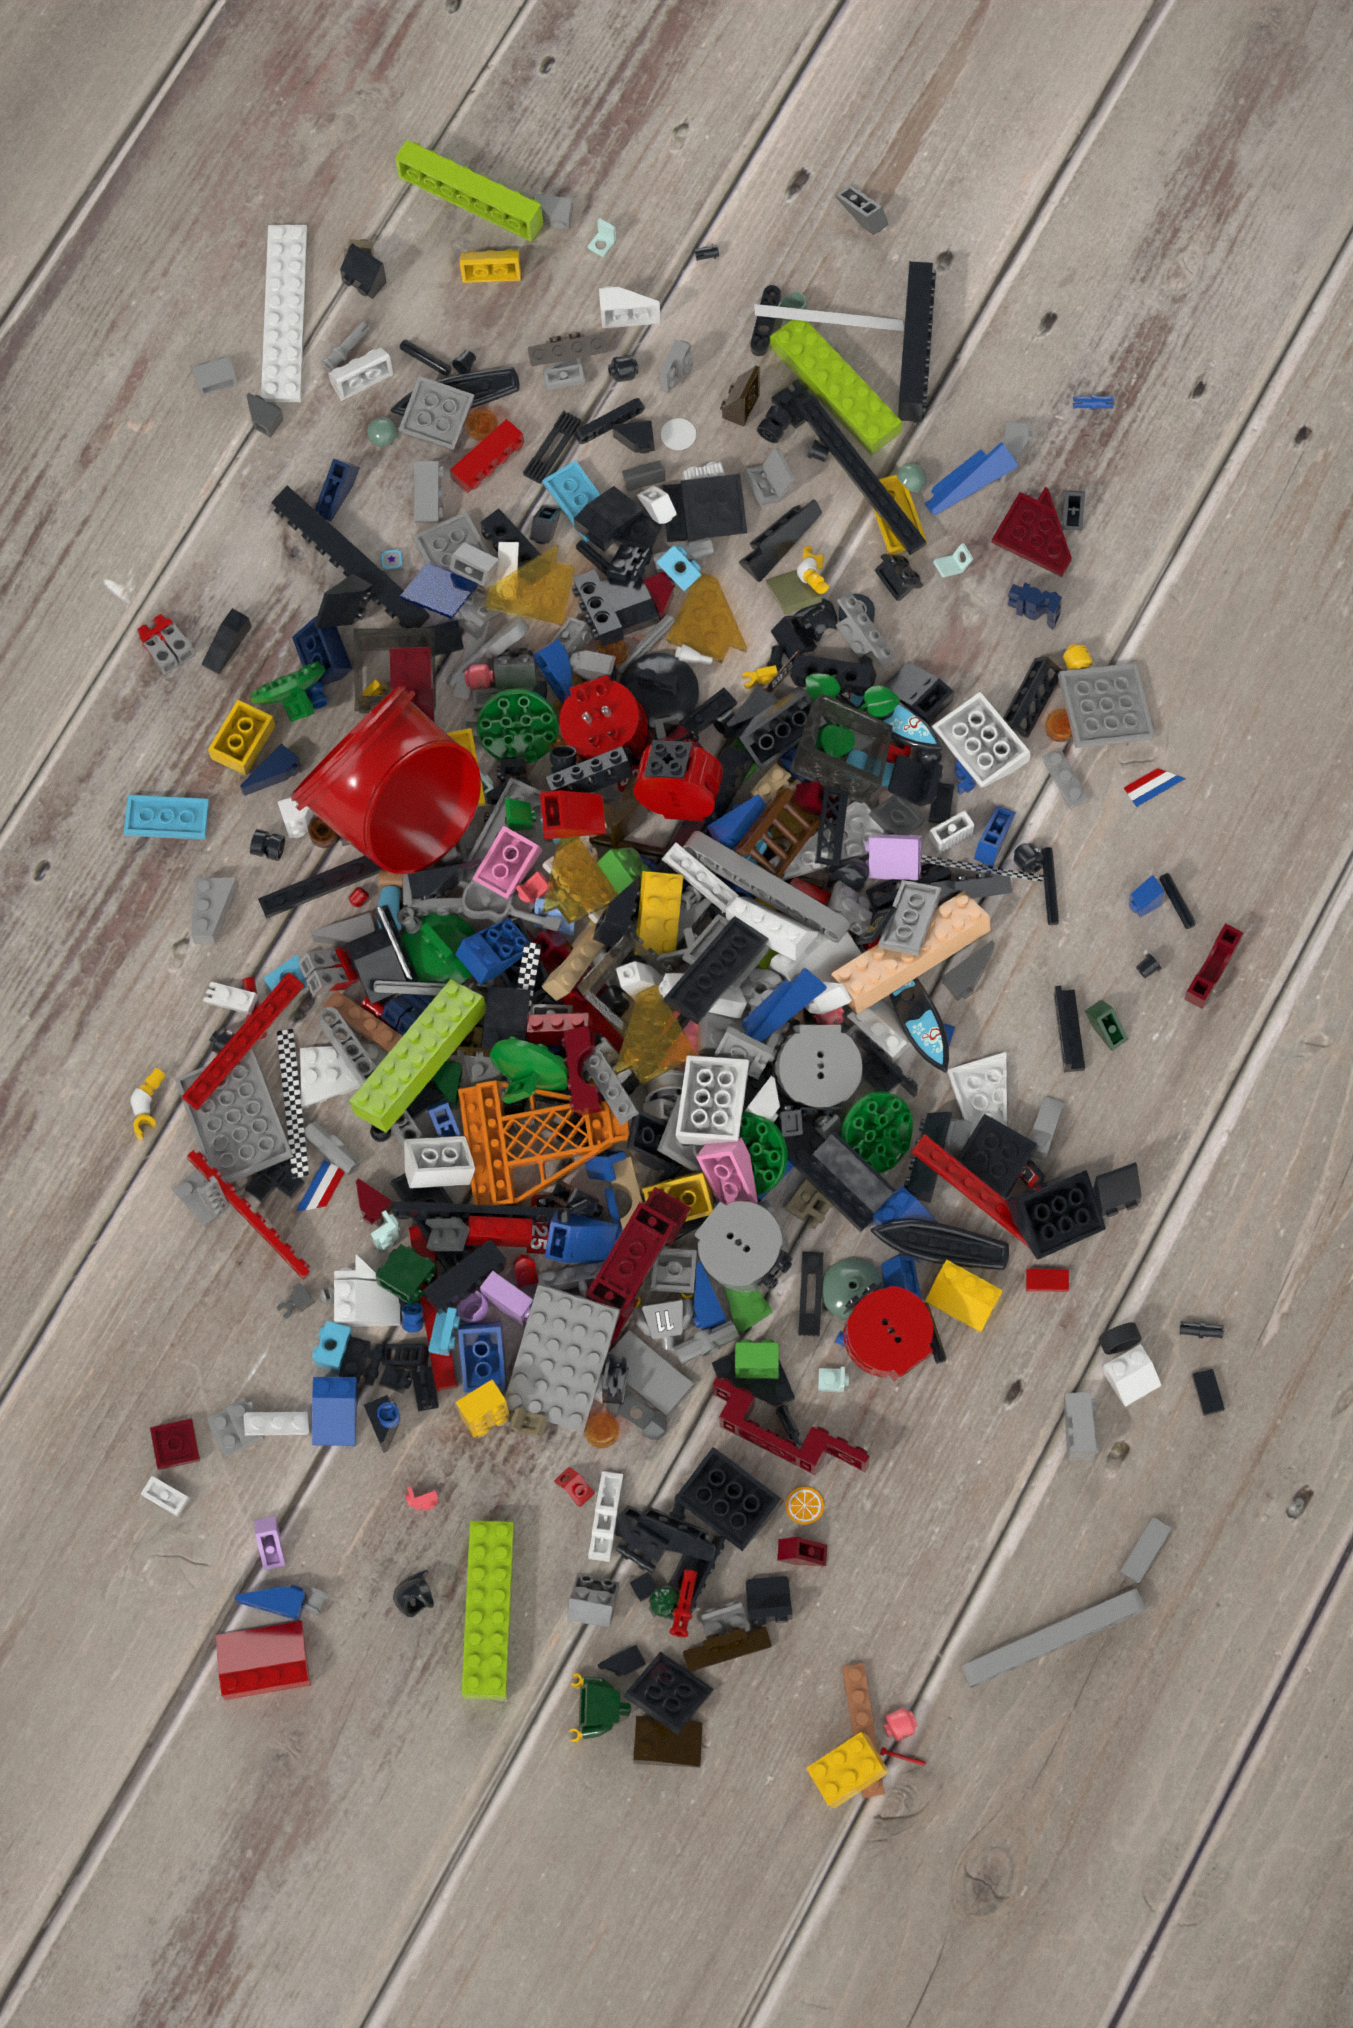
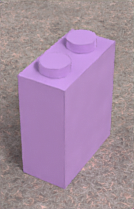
M872 834L869 840L866 841V852H869V860H866L869 868V878L918 880L921 877L922 836Z
M492 1271L481 1285V1293L485 1296L488 1303L524 1327L528 1321L533 1299Z

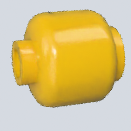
M1072 644L1067 647L1063 655L1068 670L1090 668L1093 662L1087 647L1084 645Z

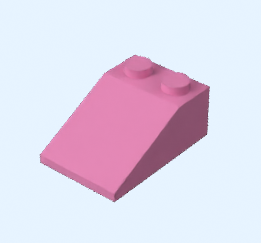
M503 826L472 879L502 897L509 899L516 890L515 887L522 882L535 864L542 849L539 845Z
M739 1138L738 1142L704 1145L696 1158L718 1204L720 1201L726 1206L737 1201L757 1204L758 1200L750 1154L743 1139Z

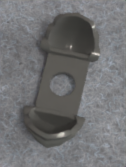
M626 1391L624 1405L606 1403V1409L612 1417L615 1418L619 1414L643 1430V1437H648L650 1440H659L666 1434L667 1420L663 1413L659 1410L655 1412L630 1396L631 1392ZM634 1407H639L643 1411V1415L638 1419H634L630 1415V1411Z

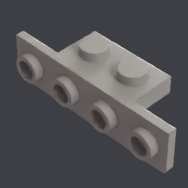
M850 591L840 597L837 602L848 617L838 622L836 627L859 658L872 651L882 666L888 664L895 658V655Z

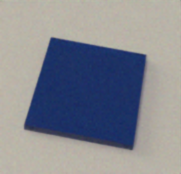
M426 563L400 595V599L453 619L478 587V583Z

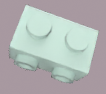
M386 1211L382 1212L385 1225L371 1233L373 1243L379 1252L390 1249L394 1242L400 1239L398 1222L393 1214L388 1215Z

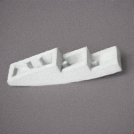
M602 1471L588 1559L610 1562L623 1474Z

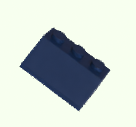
M315 616L292 639L303 667L318 661L320 665H324L326 671L317 681L323 683L324 686L341 680L353 668L337 626L315 628L314 624L317 617Z

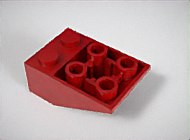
M561 790L540 792L544 840L606 834L602 794Z

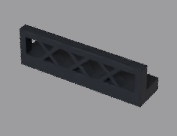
M1048 657L1034 659L1003 717L1011 729H1015L1024 738H1029L1059 681L1058 673L1063 671ZM1050 668L1055 672L1051 680L1048 678ZM1044 684L1045 693L1040 697L1039 688ZM1032 701H1035L1036 704L1034 713H1031L1030 709ZM1023 718L1027 720L1025 730L1020 726Z
M825 786L823 789L815 862L827 865L826 871L833 872L840 866L849 791ZM828 793L836 795L834 805L828 799ZM830 810L833 812L832 823L826 818V813ZM827 829L831 831L829 842L823 835ZM827 847L828 858L821 857V850Z
M927 863L921 866V876L923 878L914 882L929 885L932 882L951 880V872L948 867L945 868L944 865H938L940 870L929 875L930 868L938 864ZM891 879L866 890L873 908L880 910L892 907L899 890L898 888L891 891L892 886L896 883L901 884L902 880ZM878 891L886 893L875 899L872 895Z
M1061 985L1055 986L1053 995L1064 1073L1085 1071L1075 989L1062 991Z

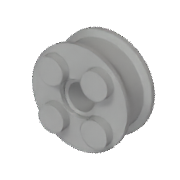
M753 969L740 985L747 1003L744 1011L750 1014L783 982L782 978L771 970Z
M657 1069L654 1071V1074L646 1077L643 1081V1086L648 1092L645 1096L646 1103L660 1098L676 1102L678 1095L682 1094L685 1071Z

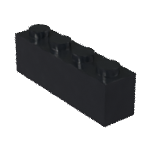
M488 1240L423 1290V1296L438 1315L443 1312L447 1313L448 1307L454 1308V1304L460 1299L463 1301L468 1298L472 1293L471 1291L477 1286L480 1288L492 1271L497 1274L502 1272L505 1268L504 1265H506V1258L494 1243Z

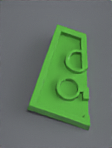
M724 1287L738 1335L773 1313L759 1291L743 1293Z

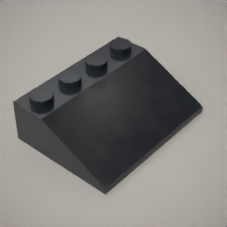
M1087 1170L1069 1171L1006 1199L1013 1222L1037 1260L1106 1229Z
M714 1447L711 1448L674 1498L742 1552L784 1502L782 1498Z

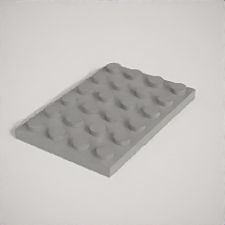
M510 777L466 862L481 859L482 863L502 827L508 828L505 798L530 803L531 810H535L536 822H532L533 829L514 831L539 845L542 849L535 864L520 885H523L537 871L541 872L549 882L551 875L542 865L564 849L571 838L557 846L553 843L552 839L544 840L543 826L539 820L542 818L540 792L542 791ZM479 866L457 885L466 888L473 881L472 878ZM516 889L511 895L512 906L516 909L533 913L535 904L523 902L519 898V892Z
M251 1048L198 1111L183 1101L200 1150L208 1160L206 1164L211 1169L215 1167L222 1174L221 1179L225 1183L234 1182L294 1157L253 1048ZM208 1065L175 1078L181 1096Z
M538 1284L505 1396L508 1409L516 1411V1408L520 1407L527 1412L545 1415L548 1417V1422L584 1433L621 1309Z

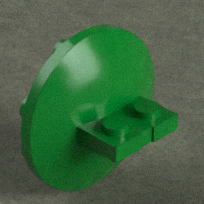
M319 661L306 665L296 672L274 679L273 682L259 686L258 689L250 692L251 696L249 699L252 704L262 705L282 702L291 722L315 714L313 704L308 699L305 691L321 678L326 671L325 667L322 664L320 665Z
M509 689L493 695L482 706L477 718V735L483 748L495 759L501 761V759L525 758L526 763H531L545 756L555 744L558 735V719L551 704L539 694L525 689Z
M432 913L419 918L423 924L416 933L410 934L406 930L404 931L402 939L417 971L418 982L448 983L452 979L463 985L473 976L456 956L461 942L476 934L474 929L462 918L453 914L437 915V913Z
M509 1037V1039L501 1040L494 1044L490 1052L491 1062L502 1075L510 1080L502 1098L507 1104L532 1096L536 1089L559 1093L567 1088L569 1070L564 1064V1059L549 1052L545 1045H535L519 1040L516 1037Z
M885 1091L867 1094L858 1100L848 1112L843 1123L841 1138L879 1174L894 1168L910 1149L913 1133L912 1114L904 1100L895 1094Z
M742 1112L739 1138L743 1139L750 1154L756 1194L759 1196L771 1191L781 1181L787 1166V1146L781 1131L770 1119L754 1113Z

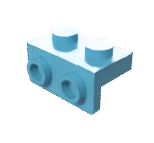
M448 1307L447 1313L436 1314L429 1345L430 1353L449 1356L451 1349H454L456 1343L454 1332L455 1329L459 1328L461 1319L458 1316L457 1309Z

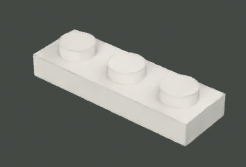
M246 1412L243 1414L245 1435H307L309 1433L308 1412Z

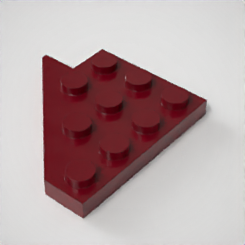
M1044 488L1038 500L1019 492L994 534L991 543L1063 577L1072 562V557L1048 488Z

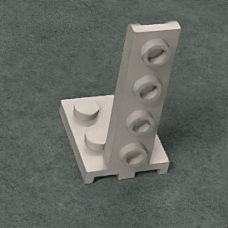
M403 874L404 908L409 907L413 909L414 913L418 916H427L432 913H437V915H449V913L465 915L462 910V898H435L422 901L421 899L412 898L408 874Z
M785 1022L774 1031L766 1045L729 1026L713 1057L749 1060L748 1075L758 1080L767 1062H772L777 1053L774 1048H779L784 1038L781 1036V1033L786 1034L791 1023Z
M603 1037L601 1038L602 1043L595 1047L596 1051L585 1060L582 1076L588 1082L591 1077L593 1078L617 1120L623 1125L626 1121L638 1115L639 1112L612 1069L620 1061L624 1063L623 1057Z
M196 1169L172 1190L197 1219L207 1227L209 1222L216 1216L224 1213L231 1204L226 1200L217 1179L211 1176L209 1182Z

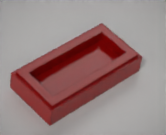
M1026 1269V1291L1069 1292V1269Z

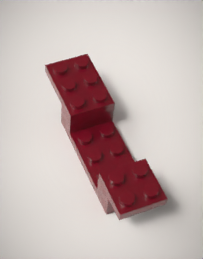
M431 647L389 648L391 690H394L400 684L405 685L408 692L412 689L416 694L411 701L435 723Z
M654 1187L645 1204L639 1202L586 1293L590 1297L589 1300L621 1309L609 1351L639 1300L635 1296L666 1242L670 1245L672 1244L692 1210L690 1206L657 1187Z
M715 1378L712 1384L713 1395L727 1402L719 1416L721 1428L813 1475H816L826 1454L864 1473L866 1472L870 1456L867 1455L868 1452L859 1446L854 1448L848 1445L849 1442L839 1436L834 1438L828 1435L829 1432L818 1426L815 1428L812 1426L800 1449L796 1447L793 1441L789 1439L784 1441L778 1438L779 1435L769 1429L765 1431L759 1428L760 1425L758 1423L748 1420L755 1407L753 1393L743 1387L738 1389L733 1386V1382L726 1378Z

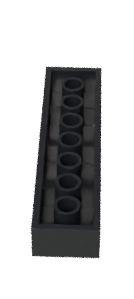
M909 261L898 418L901 421L921 422L922 415H926L936 270H933V263Z

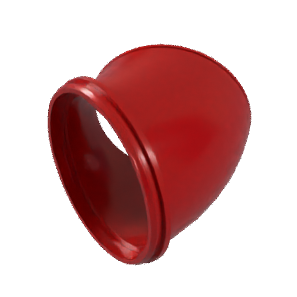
M401 684L376 705L324 757L292 792L290 797L292 802L295 801L297 803L295 808L298 811L307 807L345 841L382 869L394 874H410L421 871L439 861L464 835L477 809L481 791V776L474 756L426 716L411 701L416 693L412 689L408 692L406 686Z

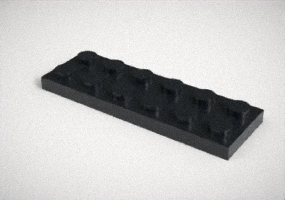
M734 916L667 993L663 1002L698 1025L767 944L769 938Z
M405 1173L390 1182L402 1202L454 1204L443 1186L410 1188ZM412 1217L428 1243L432 1228L425 1224L426 1220ZM465 1242L463 1251H433L445 1272H447L478 1249L480 1245H466Z

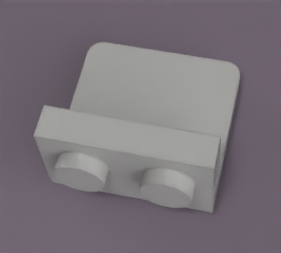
M779 448L773 449L762 466L748 468L743 473L760 506L780 502L794 482L793 472L790 470Z
M476 585L454 598L447 616L453 621L458 620L459 626L475 639H479L482 637L487 623L503 614L507 607L485 588Z
M691 927L683 929L686 949L656 956L657 968L674 972L680 965L690 964L683 960V955L698 938L697 933L693 934Z

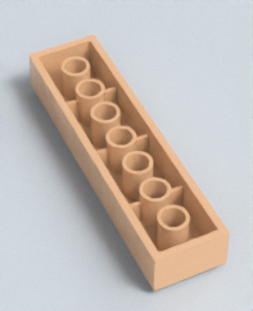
M963 891L936 908L919 956L881 949L879 944L832 972L831 982L843 984L852 999L847 1005L856 1014H859L990 932L989 915Z

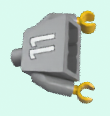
M681 1293V1298L642 1304L640 1297L637 1296L639 1301L633 1310L636 1324L646 1335H651L652 1339L661 1338L663 1349L674 1348V1336L682 1335V1330L688 1327L693 1316L692 1300L694 1293H691L690 1296H685Z

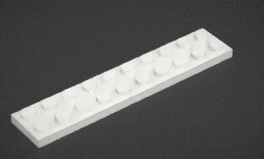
M268 225L261 397L265 402H301L307 225Z

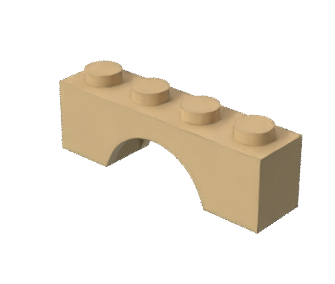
M595 924L580 932L571 945L573 950L570 955L549 975L542 985V988L556 1001L570 993L604 944L592 940Z
M631 1156L613 1164L616 1180L610 1181L613 1189L625 1192L632 1200L630 1211L620 1219L622 1229L625 1228L639 1202L646 1203V1201L641 1200L640 1195L644 1194L642 1183L636 1180V1175H639L637 1163H632Z

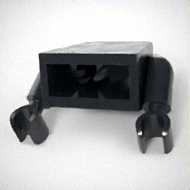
M560 1179L549 1197L541 1196L537 1198V1207H549V1202L553 1204L558 1202L565 1206L557 1211V1220L561 1219L563 1223L570 1221V1214L575 1215L579 1213L591 1218L592 1215L599 1217L603 1211V1206L598 1204L599 1199Z

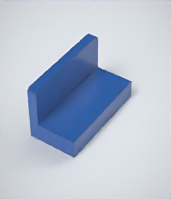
M607 1149L587 1161L585 1166L588 1178L604 1181L616 1180L613 1164L626 1159L624 1151Z
M897 1256L881 1264L886 1289L890 1286L900 1287L921 1298L913 1257Z

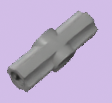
M709 537L689 544L688 542L675 544L676 547L680 545L688 553L686 557L690 562L714 555ZM668 550L652 555L657 573L664 570L656 562ZM678 561L675 564V567L686 568V564L683 561Z
M316 1121L310 1123L305 1128V1138L318 1148V1151L329 1162L333 1161L348 1176L356 1171L361 1163L360 1160L345 1148L346 1146L334 1134L330 1135Z
M729 1321L712 1330L705 1329L700 1331L692 1339L675 1346L674 1351L679 1362L683 1365L700 1356L705 1357L715 1353L721 1346L738 1339L739 1335L734 1323Z

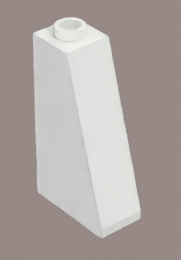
M636 961L616 968L621 988L640 1006L664 999L663 995L660 994L659 986L665 974L672 972Z
M685 973L665 974L659 986V991L663 998ZM740 986L735 992L727 989L709 1012L741 1018L747 1003Z

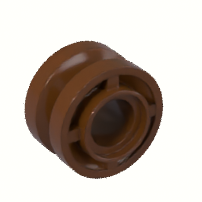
M315 817L310 822L308 831L314 845L320 848H328L336 843L338 834L321 819ZM322 829L328 830L326 834H319V831Z

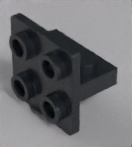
M882 554L880 556L883 562L874 571L896 601L904 598L913 588L923 587L919 574L911 569L906 557L893 554Z

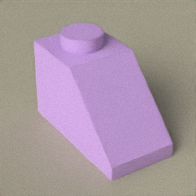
M276 1516L254 1520L255 1536L264 1570L285 1566Z

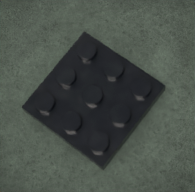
M740 473L680 481L688 541L708 537L747 534Z
M984 1113L956 1160L1002 1198L1007 1199L1039 1145Z
M660 1651L626 1691L624 1698L678 1735L709 1698L714 1689Z

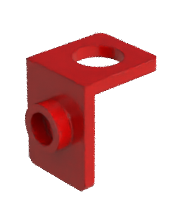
M570 1467L554 1480L555 1484L564 1489L578 1507H581L594 1495V1491L583 1477ZM571 1474L566 1481L562 1482L564 1477Z

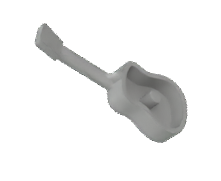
M521 616L510 619L477 652L453 671V674L450 675L446 683L452 688L461 674L468 670L471 665H474L483 656L490 659L500 655L505 649L522 638L528 632L529 626Z
M474 880L467 885L463 892L462 910L466 916L472 919H492L500 922L507 919L508 915L543 925L544 928L554 931L559 930L562 922L560 917L546 916L545 918L516 909L512 906V896L506 899Z

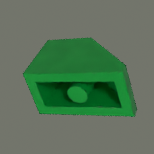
M505 798L508 828L512 831L533 829L532 822H536L535 810H531L530 803Z

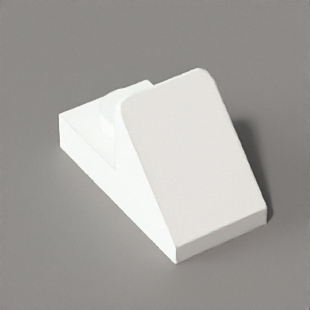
M356 1255V1270L341 1268L340 1271H334V1280L357 1279L377 1281L376 1273L358 1255Z

